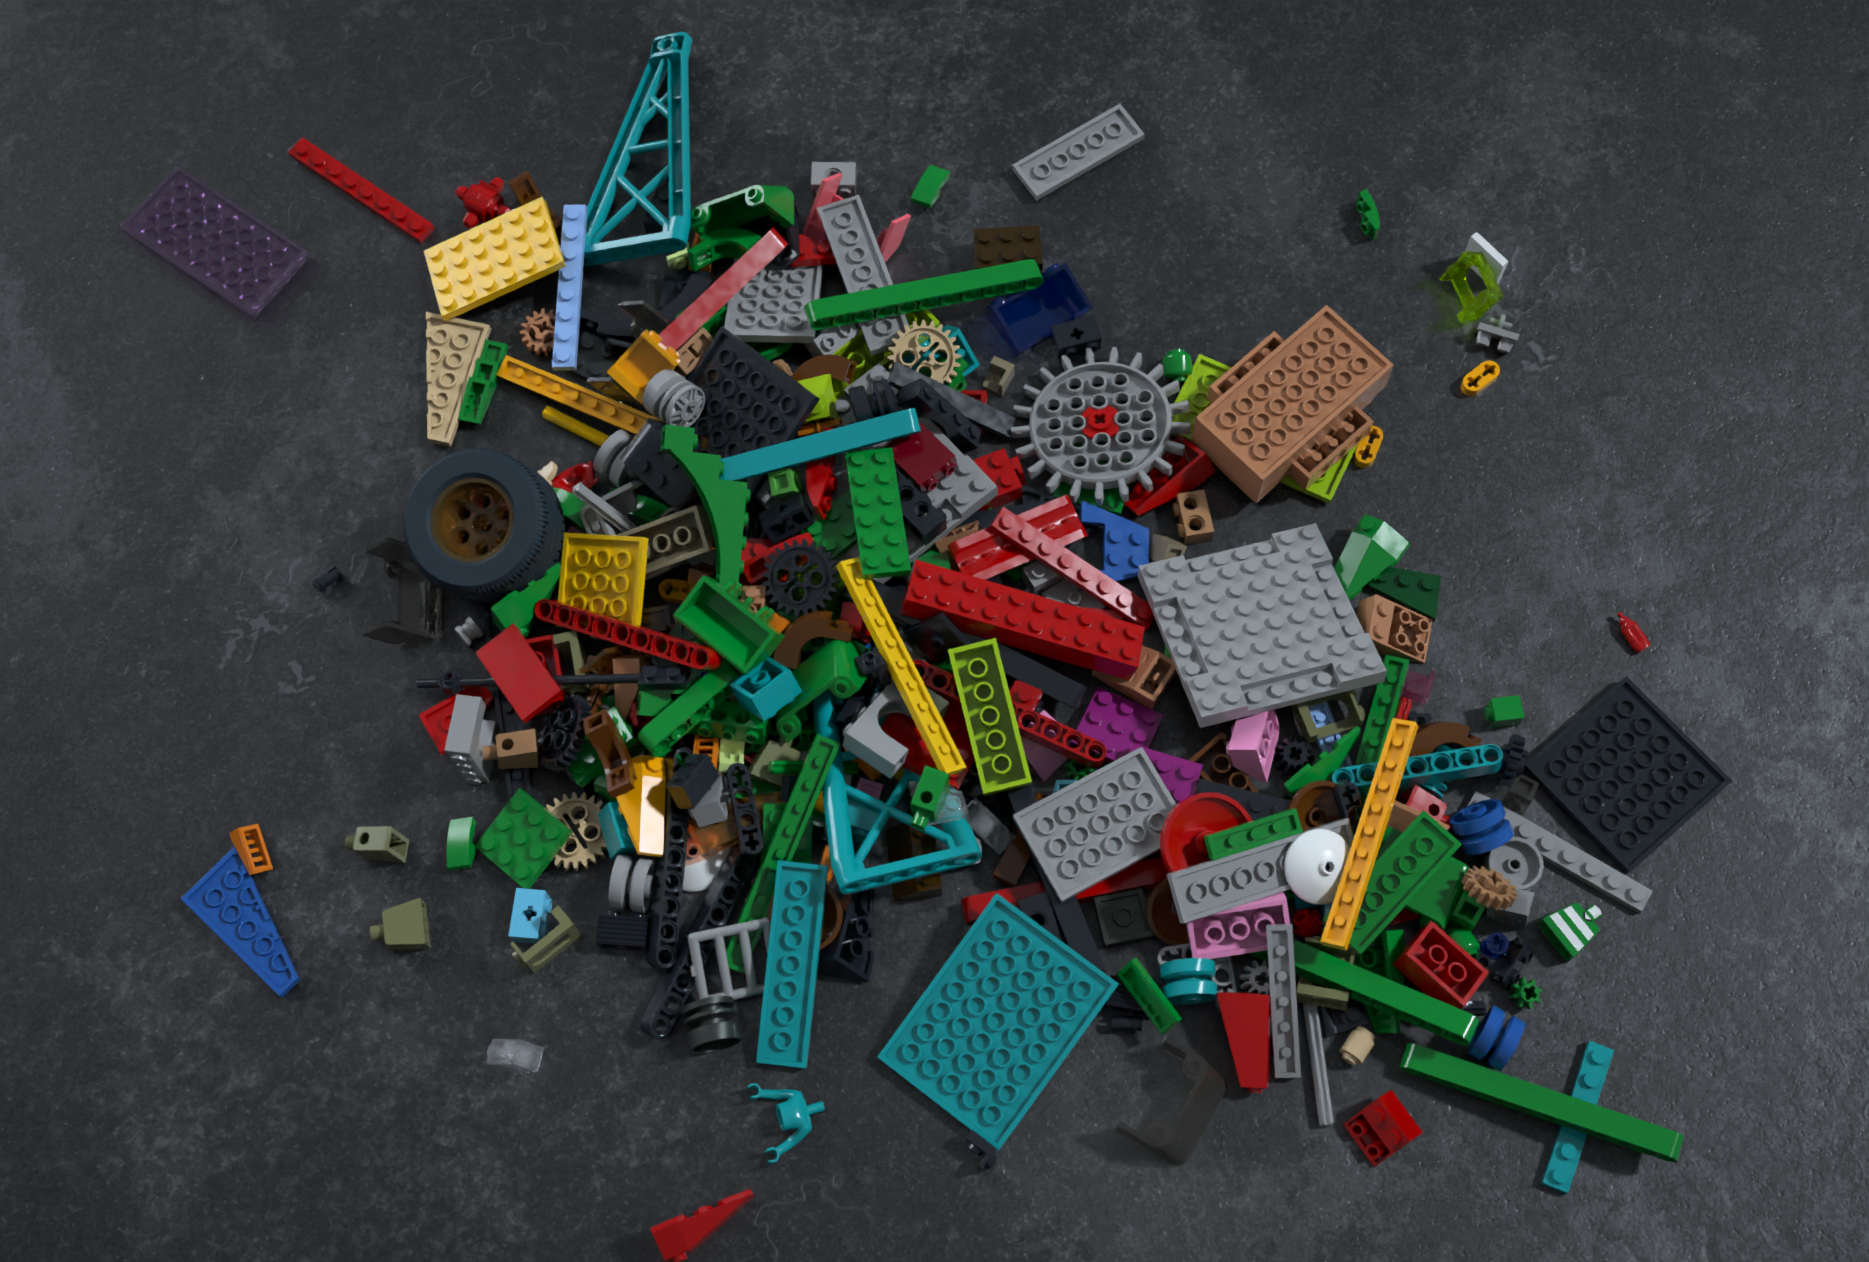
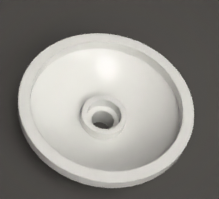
M689 821L683 891L696 893L709 890L731 850L726 835L713 824L699 828L696 821ZM674 828L670 831L672 838L675 837ZM693 848L698 850L695 855L689 854V851ZM671 852L668 853V860L670 863L673 860V855ZM667 876L666 880L671 884L670 878Z
M1313 829L1300 834L1289 846L1284 861L1286 880L1292 891L1308 903L1321 905L1332 903L1350 851L1348 843L1337 833L1326 829ZM1327 862L1330 865V869L1328 871H1326L1325 865Z

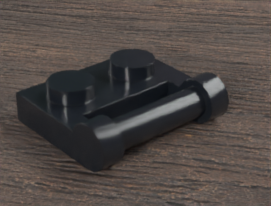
M1348 997L1346 1011L1336 1009L1341 1022L1340 1025H1335L1329 1008L1318 1006L1326 1027L1324 1029L1326 1037L1354 1030L1358 1026L1364 1027L1369 1025L1363 1004Z

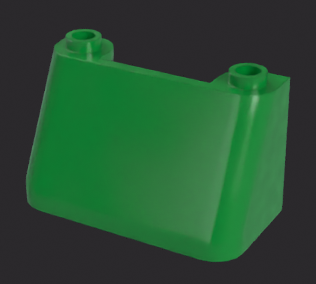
M754 185L695 207L691 212L690 228L699 235L717 229H739V225L771 215V219L774 222L779 221L780 225L786 229L794 226V195L785 186Z
M831 639L801 662L797 669L791 670L802 692L792 702L776 712L777 730L787 743L800 733L801 725L811 716L807 707L813 699L828 688L836 697L841 699L848 698L861 688L869 674L863 675L857 665L855 658L861 654L851 642Z
M1386 826L1376 861L1403 832ZM1450 857L1404 908L1421 916L1419 922L1421 927L1432 920L1440 929L1444 930L1464 890V884L1461 882L1469 867L1463 862Z

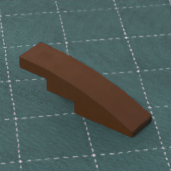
M1038 792L1035 798L1038 802L1047 796ZM1019 828L1016 830L993 874L994 878L1012 887L1016 886L1031 860Z

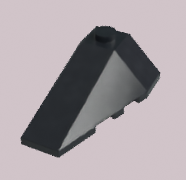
M795 200L794 226L784 229L779 221L774 222L771 219V215L748 222L752 232L763 237L774 228L788 243L773 258L780 268H785L800 257L799 214Z
M874 888L843 894L840 900L843 910L840 931L829 945L819 951L818 967L830 975L869 982L875 959L874 951L871 950V937L874 936V928H871V914L874 912Z

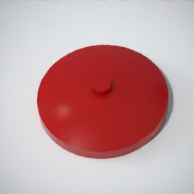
M1197 793L1181 800L1169 812L1161 830L1160 849L1168 872H1175L1209 861L1203 836L1252 821L1250 815L1237 801L1219 793Z

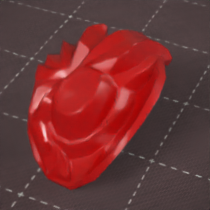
M590 460L588 463L576 464L554 477L552 481L553 487L572 493L574 485L582 483L592 490L593 485L599 481V478H594L596 471L593 467V462Z

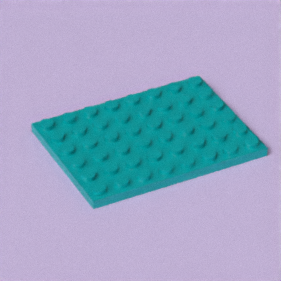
M996 893L885 1045L878 1058L999 1151L1116 990L1119 983Z

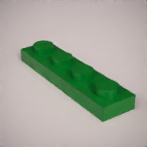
M1291 808L1203 837L1209 859L1217 860L1302 833L1303 831L1297 809Z

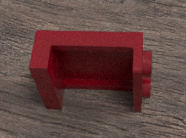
M919 421L921 432L895 439L885 448H892L894 462L900 470L914 481L920 493L922 491L926 493L934 490L939 481L945 476H950L955 471L957 462L955 455Z

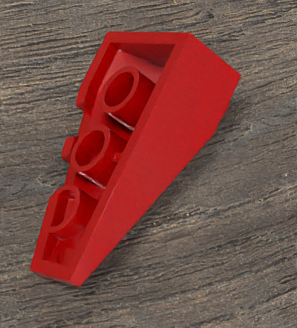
M1179 434L1172 441L1185 445L1184 456L1166 451L1162 457L1164 461L1172 466V474L1168 476L1154 467L1148 472L1153 490L1148 492L1138 482L1129 495V501L1124 502V505L1139 516L1177 497V494L1186 493L1198 487L1215 472L1207 454Z
M748 1189L717 1202V1207L715 1208L712 1205L698 1208L697 1211L692 1213V1217L688 1218V1216L682 1214L651 1227V1232L666 1262H683L688 1259V1254L697 1249L755 1197L752 1190Z

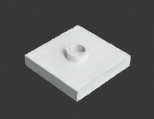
M1476 232L1470 237L1462 260L1489 286L1495 288L1502 278L1508 260L1479 233Z

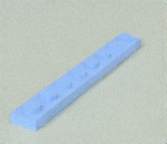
M564 205L561 252L566 267L559 269L552 359L554 371L576 370L587 223L586 205Z

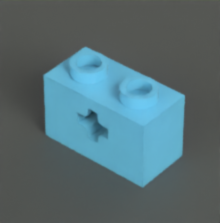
M516 888L508 935L513 942L536 944L548 934L546 917L547 913H551L552 899L545 890ZM532 912H534L536 916H533L531 921H529L527 916H532Z

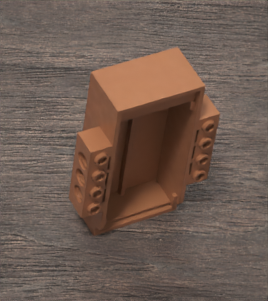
M1326 305L1286 340L1281 338L1275 331L1272 332L1209 386L1207 400L1211 405L1195 418L1191 443L1205 452L1209 460L1255 503L1259 502L1288 475L1306 490L1370 433L1374 421L1362 410L1386 387L1394 365Z

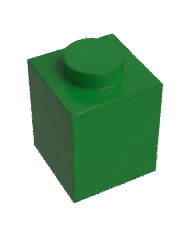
M1520 695L1491 698L1484 708L1485 719L1490 722L1491 729L1519 726L1525 717Z

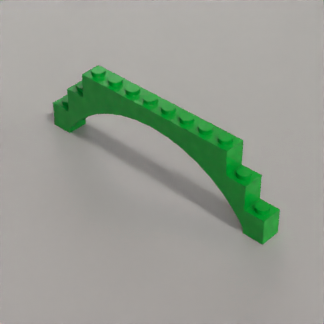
M665 425L662 427L660 451L667 452L681 466L699 493L709 516L716 550V581L723 587L731 580L739 582V574L742 575L744 570L741 550L744 551L746 547V536H743V528L747 527L748 513L745 512V505L750 500V489H747V482L719 479V476H723L724 462H721V455L693 452V449L697 448L698 435L694 434L695 428ZM742 590L740 594L737 596V598L741 597ZM698 637L694 641L695 643L708 646ZM690 667L691 674L686 690L638 691L636 715L658 716L674 702V699L670 698L671 694L682 695L702 678V672L708 673L710 670Z

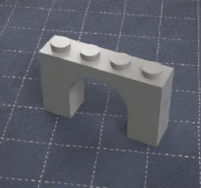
M890 677L891 684L885 686L882 693L878 691L872 698L871 705L868 708L864 707L859 712L856 722L847 725L843 732L845 737L842 745L890 779L905 763L908 749L885 734L880 728L878 720L890 713H901L912 718L892 677ZM927 688L941 718H943L949 701Z
M457 694L444 751L467 783L480 785L481 782L489 783L493 760L483 761L482 746L496 745V735L499 734L496 721L483 720L486 705L481 697Z

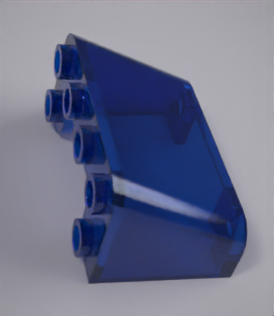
M1066 262L1060 266L1058 263H1055L1048 267L1042 273L1044 282L1038 288L1007 294L1004 296L1005 299L1000 296L986 307L987 311L984 315L1016 356L1048 338L1051 326L1079 319L1093 309Z

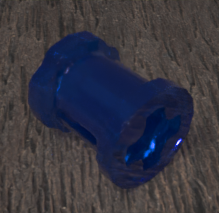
M1494 932L1484 940L1481 949L1484 955H1487L1491 960H1496L1506 952L1509 941L1504 934ZM1493 942L1494 945L1499 946V949L1497 950L1496 947H1491L1490 944Z

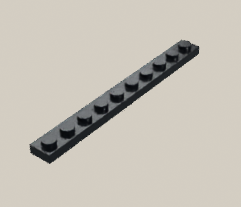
M481 602L487 643L501 633V630L494 624L491 607L497 604L495 602ZM493 687L499 734L525 730L524 722L501 689ZM530 768L504 769L509 801L519 788L534 798Z

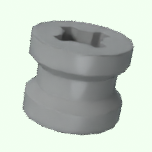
M470 617L465 620L462 626L454 628L468 647L472 645L475 638H480L484 635Z

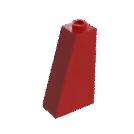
M1218 992L1217 998L1240 1086L1247 1087V1092L1262 1093L1263 1088L1267 1089L1269 1087L1270 994Z

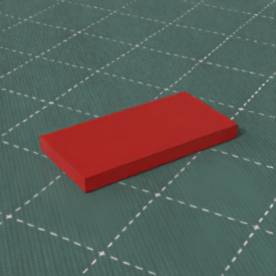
M514 623L475 652L524 723L528 722L564 694Z

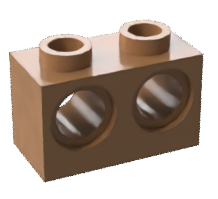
M704 327L697 330L676 350L679 354L678 359L680 363L673 370L682 376L687 375L697 365L714 339Z
M1205 490L1177 494L1172 508L1174 516L1179 518L1180 524H1177L1179 537H1183L1184 544L1189 545L1212 541L1214 528ZM1192 505L1195 507V509L1188 510L1185 508V506ZM1197 526L1200 530L1193 531L1189 527Z

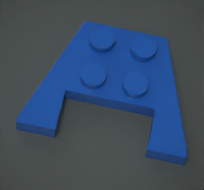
M1082 501L1079 504V519L1081 523L1103 527L1102 570L1099 571L1116 582L1138 578L1139 566L1149 563V528Z

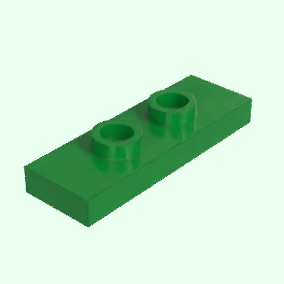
M1137 958L1132 959L1117 973V976L1161 1035L1166 1034L1182 1020Z

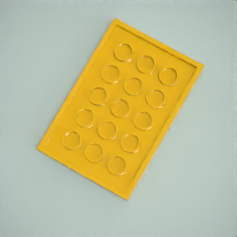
M543 197L424 250L441 317L445 321L566 267L551 216Z

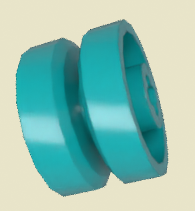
M1187 958L1165 962L1160 965V978L1162 981L1169 983L1162 988V993L1171 1005L1200 1004L1217 999V984L1210 980L1216 975L1215 962L1213 960Z

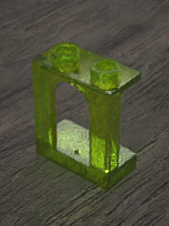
M1466 251L1462 253L1459 259L1447 267L1446 272L1439 277L1440 281L1451 280L1464 307L1456 315L1460 323L1477 322L1504 297L1483 252ZM1472 266L1478 268L1488 289L1483 290L1475 298L1467 282V272Z

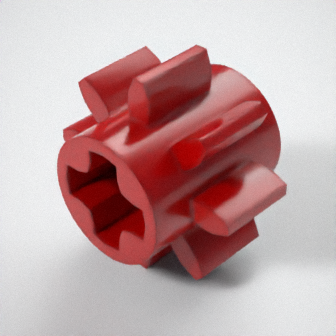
M1309 908L1299 910L1293 917L1292 925L1295 927L1293 932L1300 938L1318 936L1324 924L1320 920L1322 915L1315 909L1312 911Z

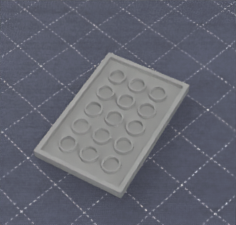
M772 259L728 301L724 328L744 342L812 343V340L816 337V331L810 327L804 306L812 300L820 299L823 265L792 267L791 263L782 269Z
M1140 747L1015 813L1012 818L1062 903L1161 850L1160 836L1162 826L1176 803L1143 747Z

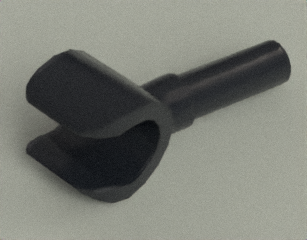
M976 763L972 764L969 774L966 776L961 787L970 781H980L979 774L974 773L977 771Z
M1474 935L1480 944L1478 935ZM1480 945L1479 955L1475 960L1479 962L1480 958L1484 959L1486 968H1489L1491 960L1487 955L1483 954Z

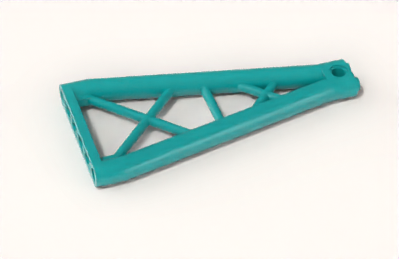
M685 32L658 36L653 41L649 62L587 206L583 267L677 252L687 247L691 227L688 61L693 40ZM667 75L668 92L658 99L657 96ZM658 112L663 114L668 119V139L637 145L645 125ZM668 148V165L642 190L638 191L624 177L633 155ZM668 176L669 220L646 199ZM621 185L633 198L604 225ZM639 204L663 227V231L659 233L600 243Z
M816 637L815 643L817 647L824 644L822 642L825 641L824 637ZM811 650L808 653L803 651L805 658L814 653ZM876 687L874 693L870 698V701L878 691L880 692L878 687ZM829 688L812 700L815 734H820L840 743L839 728L833 724V719L837 714L835 704L841 706L844 699L836 697ZM888 714L882 716L878 720L880 728L884 723L885 719L887 718ZM840 744L823 784L822 793L831 867L841 893H855L967 866L981 859L982 852L971 826L948 794L937 819L945 832L929 824L926 825L925 830H919L945 843L947 850L865 869L863 861L890 816L911 826L913 816L895 807L910 781L917 788L921 776L903 768L905 771L887 803H884L845 783L843 762L858 759L859 757L850 751L841 752ZM847 795L881 812L856 855H854Z

